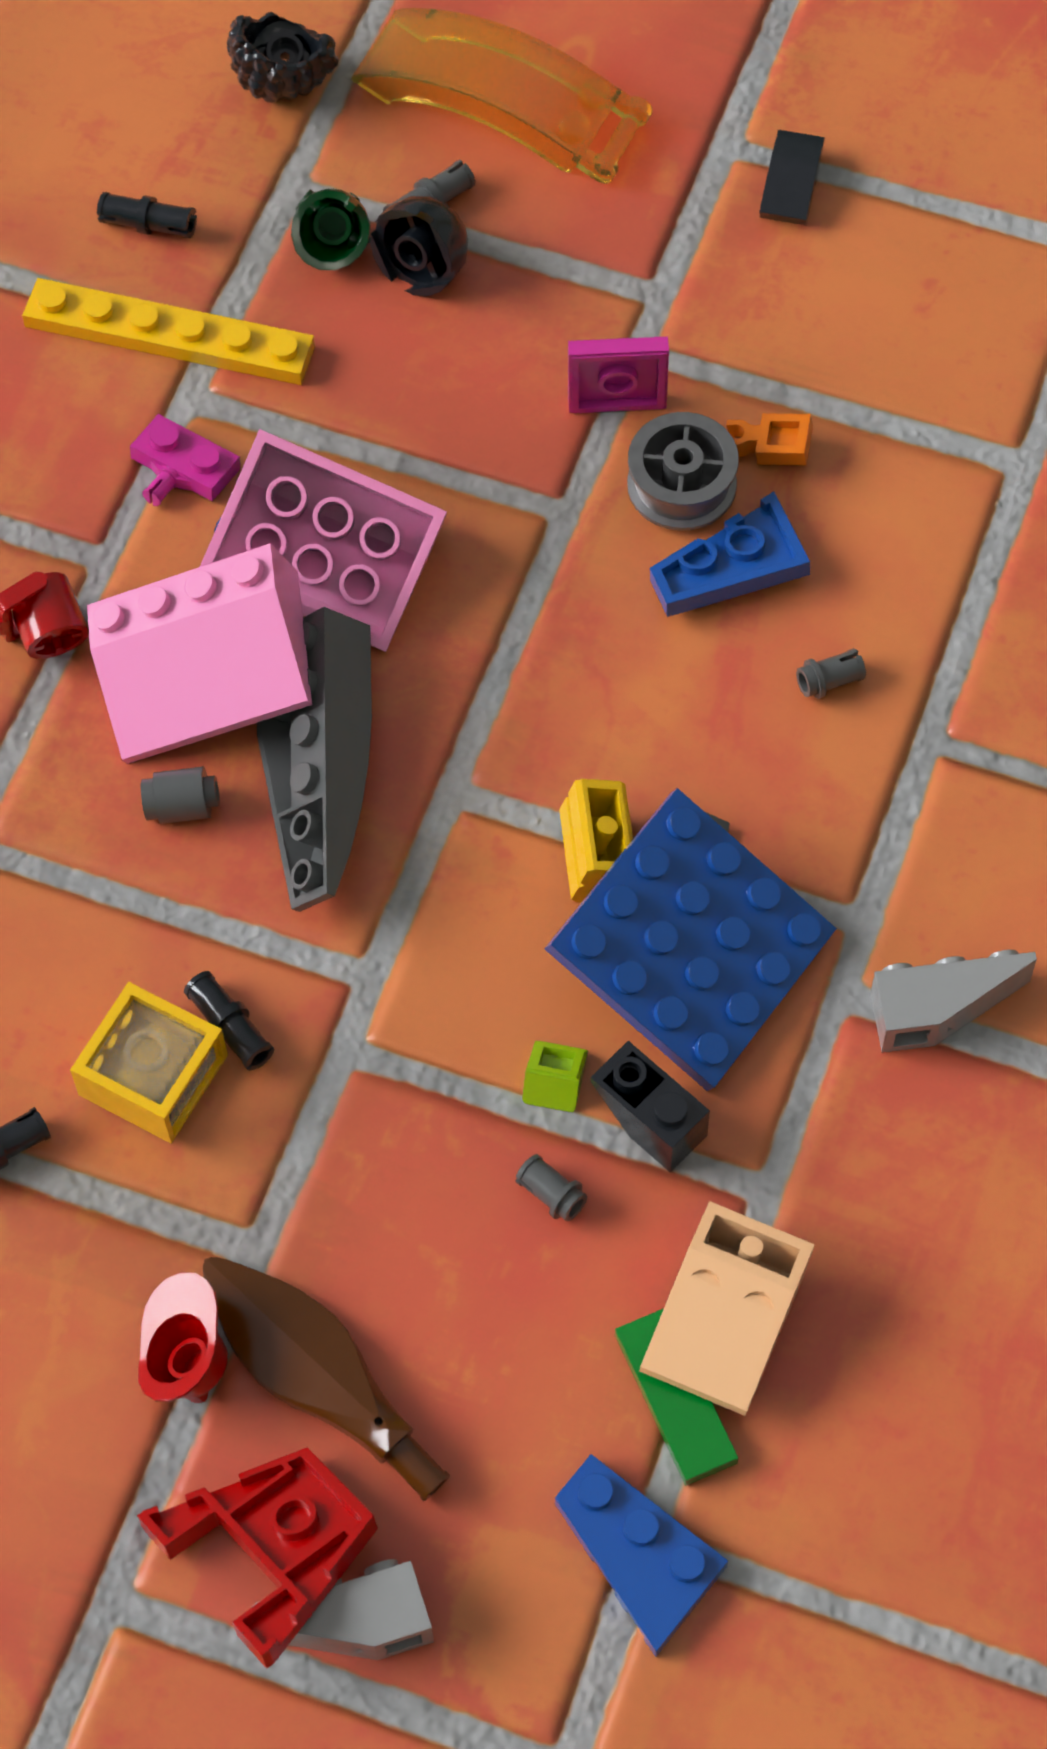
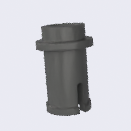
M852 648L845 653L818 662L812 658L804 661L803 667L797 668L796 677L799 688L805 697L814 696L820 699L825 696L828 690L854 681L864 680L866 669L861 655H858V650Z
M538 1154L528 1158L516 1174L517 1179L515 1182L526 1188L550 1208L549 1214L554 1219L572 1220L582 1210L587 1201V1195L582 1192L583 1185L579 1181L570 1182L547 1164Z

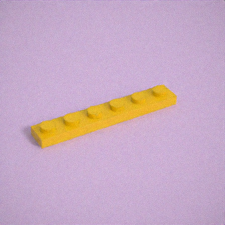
M37 278L22 315L24 325L27 328L302 385L315 349L314 335Z

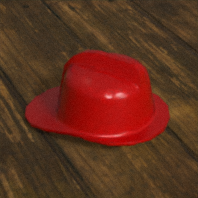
M180 1272L166 1278L153 1291L144 1308L141 1323L138 1383L143 1393L156 1402H171L179 1398H184L194 1403L206 1402L208 1392L220 1381L228 1363L227 1347L217 1332L218 1305L216 1292L207 1279L196 1273Z

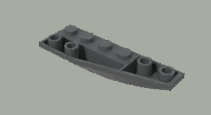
M322 607L303 618L304 640L308 660V682L311 689L312 705L257 722V738L291 909L298 912L336 895L351 852L362 809L369 765L372 723L370 625L326 607Z

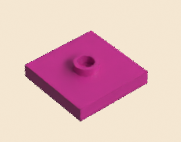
M668 336L568 341L569 413L667 408Z

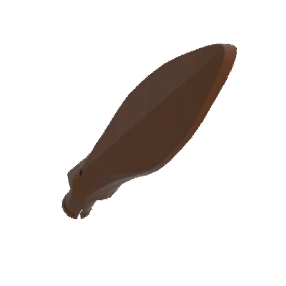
M218 1257L205 1259L203 1263V1277L209 1281L216 1292L218 1320L235 1355L263 1388L277 1399L295 1409L314 1416L343 1432L370 1452L380 1464L387 1460L420 1495L423 1501L431 1497L448 1480L450 1475L446 1471L444 1472L411 1437L414 1429L401 1418L375 1383L350 1333L334 1314L303 1291L277 1278L227 1259Z

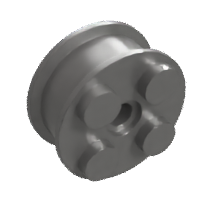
M674 412L661 415L646 423L634 436L628 452L629 472L627 487L629 497L636 510L653 524L671 530H694L717 521L730 508L736 494V474L739 456L734 439L721 424L697 413Z

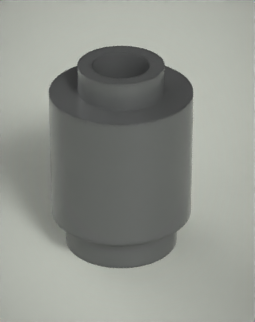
M204 766L154 772L153 778L141 780V800L147 821L158 819L160 824L211 818V807L220 806L217 778L215 775L207 776Z

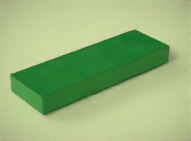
M663 1308L616 1328L615 1337L685 1486L738 1464V1456L711 1401L639 1371L664 1310Z

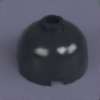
M410 196L388 207L375 221L377 222L376 229L370 235V245L374 260L382 273L391 282L399 278L413 285L405 290L412 295L431 296L441 292L453 281L466 263L469 242L466 228L458 214L443 201L428 196Z

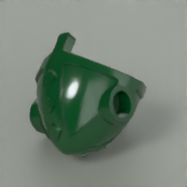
M328 188L317 192L310 189L295 208L296 212L292 219L291 238L295 251L306 264L318 270H337L350 265L362 254L370 242V221L366 209L360 203V199L353 193Z

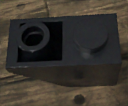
M627 1041L591 1076V1083L629 1137L670 1173L707 1137L710 1110L630 1041Z

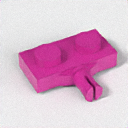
M160 414L151 421L130 445L131 459L152 469L157 475L142 492L143 497L148 503L151 504L153 501V506H159L169 492L176 487L193 491L213 501L240 470V456Z

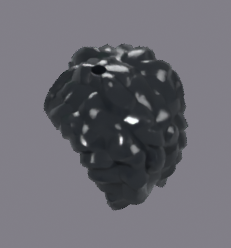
M267 12L259 20L253 19L250 16L239 15L230 25L231 30L227 38V50L232 58L231 69L238 74L237 78L240 85L245 90H250L256 99L263 98L268 103H276L282 98L291 100L296 98L298 94L308 95L312 92L313 88L321 85L326 74L332 73L338 65L339 60L335 55L336 43L333 37L326 33L318 34L314 30L307 29L304 25L291 22L273 12Z

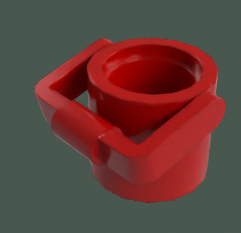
M34 572L0 593V635L7 642H12L21 637L26 652L31 658L45 659L59 656L73 650L88 638V625L69 579L65 574L59 572Z

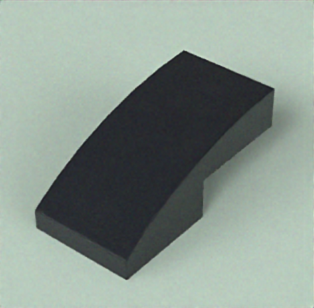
M778 129L759 211L760 218L807 225L825 137Z

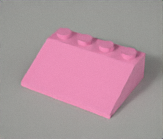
M259 429L200 567L271 543L298 571L303 616L326 607L370 625L371 646L386 652L447 516V511Z
M271 543L87 605L90 650L120 755L126 764L312 705L311 689L308 682V660L304 640L298 571Z

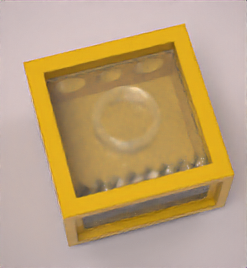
M128 981L71 1067L70 1072L79 1096L172 1144L226 1060L228 1053L221 1028Z

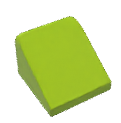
M535 1041L525 1071L523 1102L528 1105L574 1112L578 1102L588 1050L544 1041Z

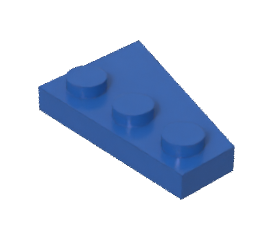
M774 491L760 500V507L743 517L738 513L724 522V529L707 540L697 538L650 567V582L667 617L810 575V560Z
M590 1454L555 1497V1505L591 1560L597 1564L614 1590V1595L625 1612L630 1614L643 1634L646 1644L656 1657L727 1568L728 1560L592 1454Z

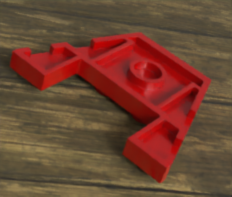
M308 1447L239 1473L240 1481L211 1493L203 1487L185 1494V1503L162 1512L159 1511L158 1506H154L137 1515L142 1529L170 1560L221 1525L278 1587V1589L232 1622L237 1636L266 1669L277 1661L378 1530L374 1515Z

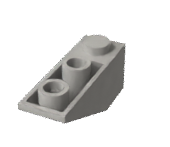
M1002 950L991 954L988 958L966 960L964 957L952 956L943 958L932 965L913 967L909 963H896L885 967L882 971L874 972L870 996L881 1052L936 1046L1029 983L1037 960L1036 953L1019 954L1016 950Z
M395 1559L384 1560L367 1567L364 1570L365 1576L342 1583L340 1578L289 1646L381 1660L433 1643L432 1626L411 1561L398 1564V1561Z

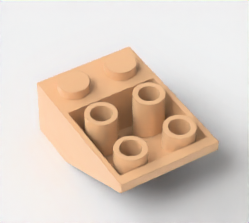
M709 1201L688 1248L639 1371L746 1416L804 1278L815 1244Z

